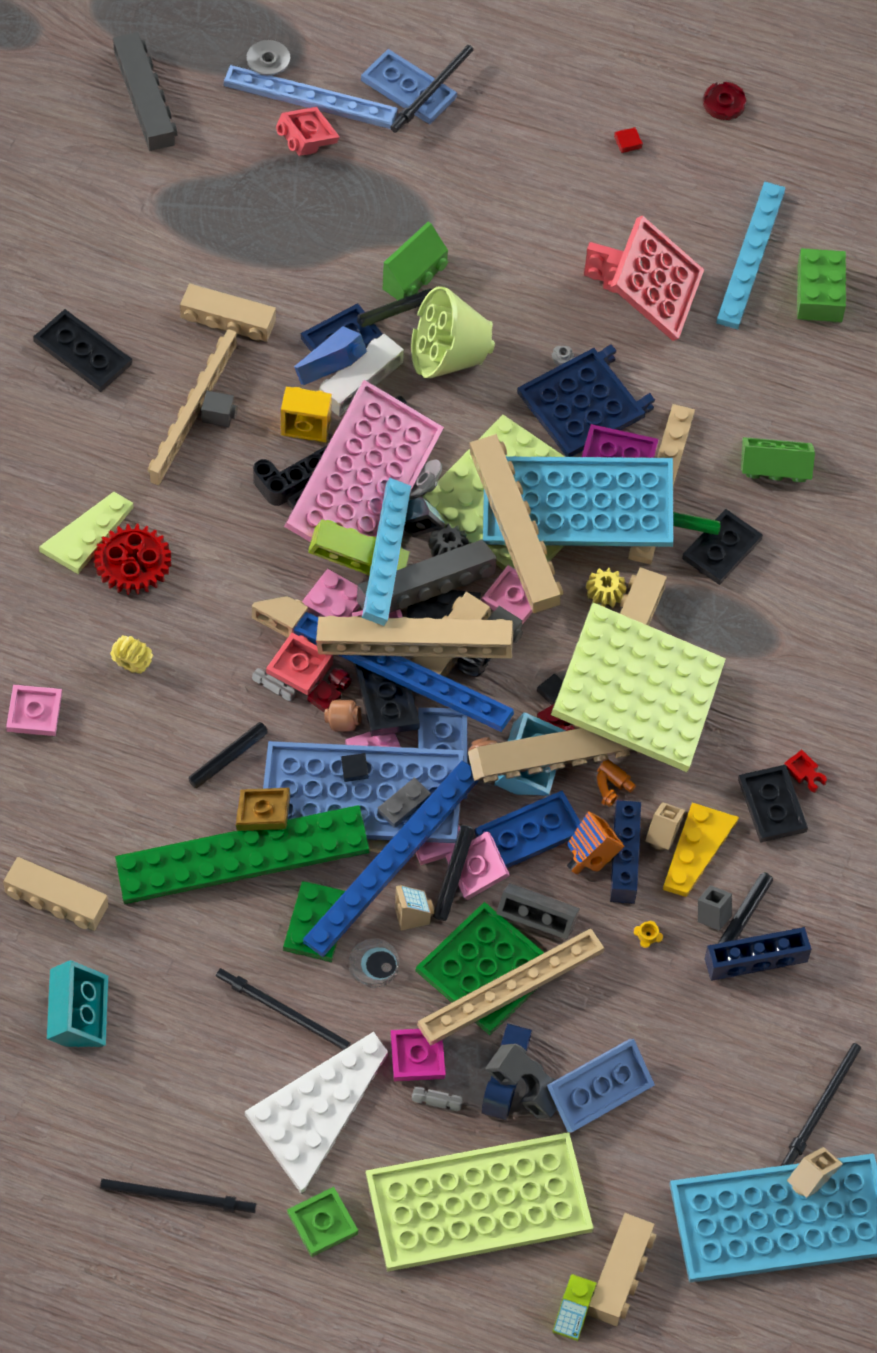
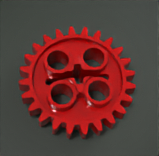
M127 524L126 530H122L120 526H117V533L109 530V538L102 536V544L97 543V551L94 552L97 576H101L102 583L108 582L109 589L117 586V593H120L123 588L126 589L127 595L134 589L137 595H139L142 588L149 592L150 585L157 588V580L164 582V575H169V567L172 566L170 559L172 558L171 550H169V543L164 542L163 535L157 537L156 529L149 533L147 525L143 530H140L139 524H136L134 529H131L130 525Z

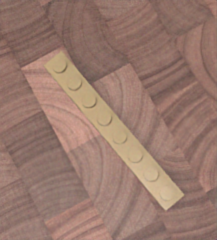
M228 329L224 337L221 336L219 338L217 350L209 356L206 370L200 372L197 386L195 389L192 388L190 390L187 404L179 410L177 422L171 424L168 438L165 442H161L156 459L151 460L148 467L151 483L160 485L202 409L206 391H212L237 346V334L235 331Z
M675 404L672 405L657 458H673V486L695 413V409ZM631 546L628 559L651 565L656 547Z
M590 928L419 1020L417 1026L431 1046L602 954L604 947Z

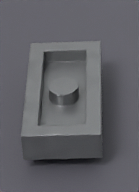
M414 777L377 808L378 813L393 828H396L419 809L430 797L431 793Z

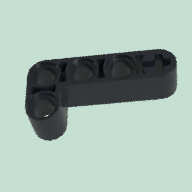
M328 445L280 472L271 461L267 459L258 460L253 466L254 485L271 505H283L287 502L288 498L307 485L315 470L313 468H316Z

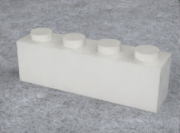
M385 334L381 335L378 339H373L366 348L367 353L355 363L337 371L333 377L324 380L320 385V391L332 394V411L339 417L347 411L364 380L376 386L403 363L404 349Z

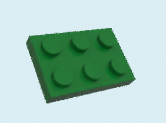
M302 881L284 941L283 951L332 962L337 942L322 957L305 945L303 938L345 891Z

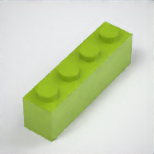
M321 519L314 528L308 553L370 575L376 537L366 536L359 533L356 529L345 528L337 525L334 521ZM402 547L400 548L397 570L406 567L410 551L404 550Z

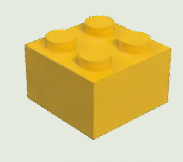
M286 386L281 406V436L326 443L331 424L332 394L324 391H312L300 387Z

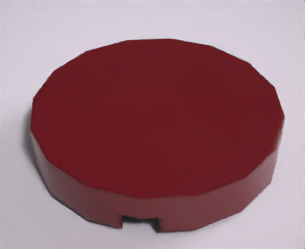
M723 82V84L714 83L706 89L703 96V107L706 112L719 120L738 118L746 108L747 98L745 97V92L738 85L731 82Z

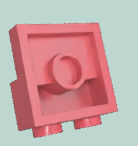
M317 107L281 113L276 125L277 133L286 138L289 149L295 151L299 156L317 153L319 146L336 144L340 138Z
M589 242L584 276L590 277L593 280L604 281L603 289L617 293L611 288V284L624 251Z
M291 633L267 666L266 673L308 695L317 681L321 682L333 665V655L318 654L317 646L306 637Z

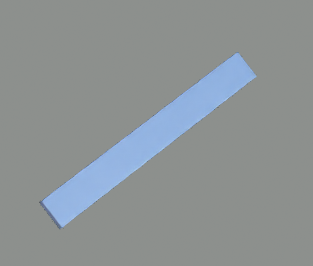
M230 65L224 79L225 87L306 108L317 107L322 112L388 129L394 123L398 113V108L271 75H261L252 70Z

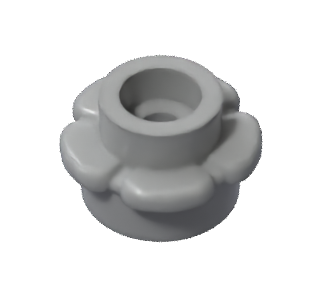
M559 345L553 349L552 359L558 366L574 358V353H572V349L569 346Z

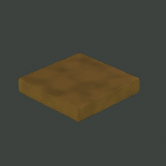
M290 788L241 789L236 830L286 829L291 795Z

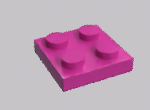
M420 1029L391 1030L394 1081L445 1079L443 1040L430 1046Z

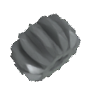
M449 523L446 525V528L433 531L428 543L432 557L468 545L469 540L466 538L465 531H459L458 525L451 528Z

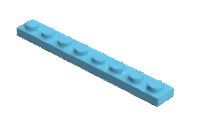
M764 182L716 324L734 329L739 328L786 187Z
M392 478L388 479L385 487L362 618L385 626L389 617L411 485Z

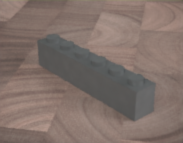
M138 32L113 37L114 54L149 151L174 146V136L178 135L175 123L170 121L171 112L169 106L164 105L165 95L163 89L159 90L158 88L159 79L157 73L152 72L153 62L151 56L147 57L146 55L147 46L145 40H141Z
M481 539L397 570L389 613L494 575L497 557ZM368 581L357 586V603L362 609H364Z

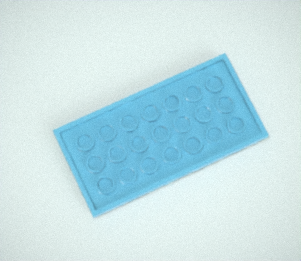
M506 456L507 461H511L514 466L515 475L513 477L515 482L519 481L522 486L523 494L521 497L523 502L527 501L531 510L529 517L531 521H535L537 524L539 542L543 541L545 545L673 547V458ZM484 490L483 541L487 545H506Z
M867 1154L837 1158L843 1165L816 1193L807 1198L796 1193L792 1185L787 1181L799 1164L670 1181L689 1283L877 1257V1164L875 1155Z

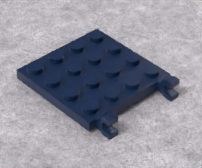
M612 344L599 352L592 348L517 388L518 395L566 457H572L584 450L591 424L621 431L645 418V413L654 410L652 403L655 402V399L651 393L636 401L608 366V364L616 359L613 356L616 353V349Z

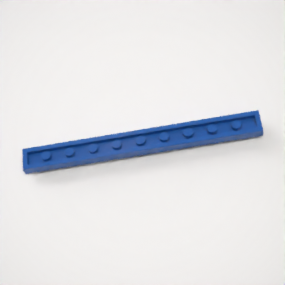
M306 612L294 627V634L302 635L311 643L317 645L318 617ZM338 655L500 732L503 731L514 715V709L404 657Z
M462 760L303 938L305 945L322 957L327 954L479 782V780L474 781L470 765Z

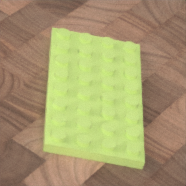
M569 1132L366 1170L367 1183L387 1272L593 1232V1225Z

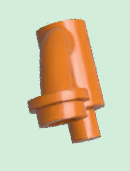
M610 759L603 761L599 766L597 784L603 797L601 804L611 807L617 800L618 795L615 794L616 791L613 789L609 791L607 780L620 790L625 788L629 792L635 789L636 784L630 781L631 776Z

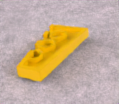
M692 803L663 890L687 897L703 874L706 866L714 858L719 847L727 839L732 828L738 823L739 817Z

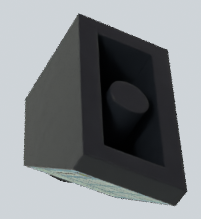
M419 497L409 500L404 530L408 534L415 537L445 527L446 524L439 511L427 499Z

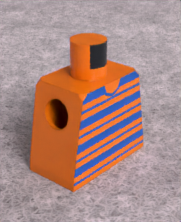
M588 811L568 842V847L574 854V857L567 864V867L577 875H579L584 867L595 872L600 871L623 849L624 845L606 820Z

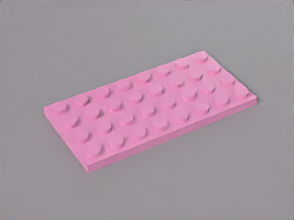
M364 380L284 527L311 542L314 528L321 519L334 521L337 525L345 528L356 529L359 533L366 536L377 537L384 492L388 479L392 478L411 485L412 489L444 427Z

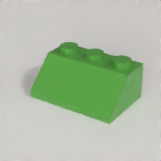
M430 222L421 227L384 261L383 290L397 300L416 294L423 285L429 284L433 276L438 271H443L448 264V249Z
M743 437L741 471L742 474H746V477L760 478V475L769 476V479L783 480V477L792 478V481L806 482V479L812 480L815 450L812 443Z

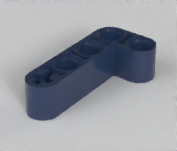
M507 1023L501 1045L518 1044L527 1053L532 1030ZM491 1076L485 1090L481 1114L507 1120L517 1084L502 1085Z

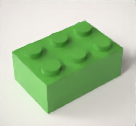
M801 248L797 264V319L842 322L846 308V251Z

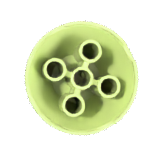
M436 287L427 294L417 313V316H421L418 329L413 328L411 356L416 373L422 375L423 378L430 379L481 365L488 353L491 354L494 350L495 342L492 340V321L486 320L448 288Z

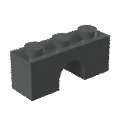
M501 1045L485 1069L502 1085H516L519 1079L523 1078L526 1083V1094L520 1103L537 1119L551 1118L557 1107L547 1085L556 1079L549 1077L543 1071L542 1065L531 1060L526 1055V1050L520 1045Z

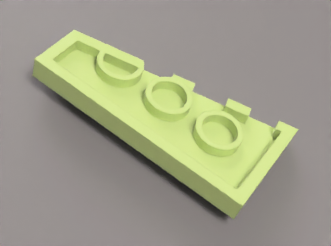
M115 492L111 493L39 546V551L79 574L94 556V552L97 551V543L102 544L101 537L109 538L108 531L114 532L117 526L133 509V502Z

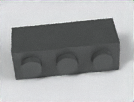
M509 883L503 891L496 914L568 939L574 929L580 908Z

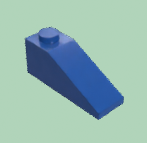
M342 326L296 364L294 368L300 383L306 385L351 366L367 353V349L360 333Z

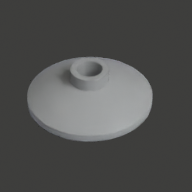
M263 40L249 48L247 63L258 74L276 75L288 67L290 53L283 44L277 41Z
M431 460L424 464L410 491V498L419 497L436 488L437 480L442 471V463L439 460Z

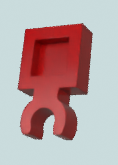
M802 749L784 763L788 773L799 784L805 780L808 783L809 790L813 793H816L818 790V786L814 783L815 781H819L823 786L827 783L826 776L816 772L818 765Z

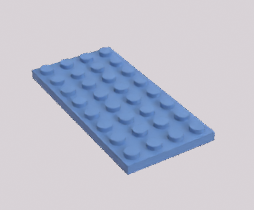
M268 741L263 789L290 788L291 795L287 820L360 805L367 839L391 840L414 813L396 828H393L378 813L377 808L414 777L432 794L462 760L464 761V750ZM365 753L369 779L344 782L341 756ZM460 803L426 842L456 843Z

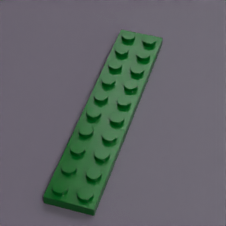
M360 805L289 819L287 820L286 829L232 831L117 855L115 859L125 905L370 853Z

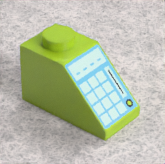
M571 1274L552 1333L578 1341L595 1292L596 1282Z

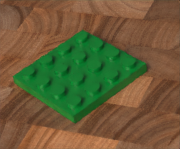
M485 902L416 966V972L451 1003L544 954L540 948L502 916L497 915V912ZM537 989L474 1023L490 1036Z

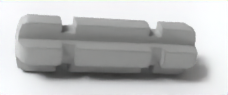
M257 668L252 675L253 681L258 684L263 683L265 688L277 695L282 694V697L288 701L295 697V688L289 685L286 686V683L269 674L267 675L266 671L261 668Z
M415 1087L412 1093L413 1102L422 1103L424 1101L426 1105L445 1109L447 1106L450 1107V1110L460 1111L463 1102L461 1096L452 1095L451 1097L448 1093L430 1089L425 1091V1088Z

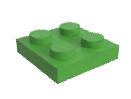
M334 1187L287 1209V1214L311 1257L358 1235V1229Z

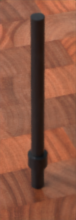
M467 45L408 108H404L399 113V118L390 126L394 133H397L405 123L408 124L414 118L416 111L474 51L471 45Z
M222 968L217 971L216 977L231 985V989L236 992L247 994L342 1050L350 1047L351 1042L248 984V980L243 977H236Z
M856 1043L851 1045L799 1135L791 1141L788 1147L789 1152L781 1166L794 1164L798 1155L803 1154L807 1147L806 1142L859 1054L861 1050L860 1045Z
M103 1178L100 1183V1189L223 1208V1211L232 1213L235 1210L255 1213L257 1203L237 1200V1197L227 1195L225 1198Z

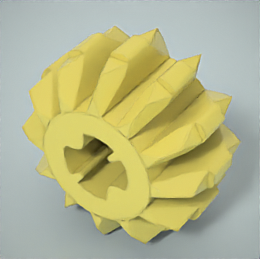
M599 568L597 574L591 573L588 582H586L588 599H593V603L596 604L601 603L603 607L609 604L613 608L616 602L621 603L622 597L626 593L624 577H619V571L611 573L610 568H608L606 572H603Z
M121 636L114 643L110 653L112 660L117 662L118 666L141 674L149 667L153 657L152 650L146 647L145 643L140 642L139 639H134L132 636Z

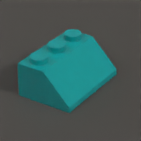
M72 960L50 969L47 1040L65 1047L106 1046L108 975Z

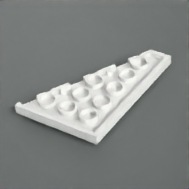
M374 1032L245 1111V1116L301 1194L306 1191L309 1182L314 1174L317 1173L323 1159L328 1155L343 1126L345 1127L348 1122L349 1116L354 1112L362 1099L366 1088L388 1056V1051Z

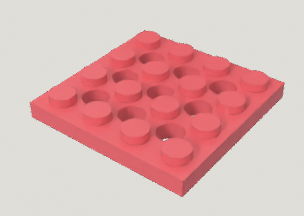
M640 216L635 221L611 288L674 341L679 339L704 269L648 219Z

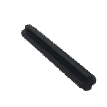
M426 289L358 315L357 323H359L360 327H365L421 306L423 300L432 289Z
M258 722L189 776V783L194 788L200 787L268 733L267 727L262 722Z
M462 825L460 827L433 917L437 920L446 921L448 919L474 835V829L470 826Z
M766 872L760 874L718 943L738 939L772 884L773 877Z

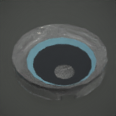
M377 938L366 939L358 943L352 949L349 957V970L353 978L358 983L361 982L370 988L389 984L399 969V956L395 948L387 941Z

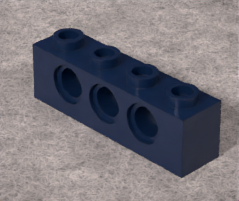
M616 801L613 831L624 847L612 858L610 902L635 904L638 886L641 802Z
M802 927L708 945L704 959L710 980L713 981L807 963L812 949L806 929Z

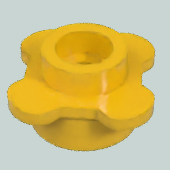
M654 921L644 922L634 928V935L638 936L640 945L643 948H648L650 944L654 942L659 943L663 939V934L659 932V928Z

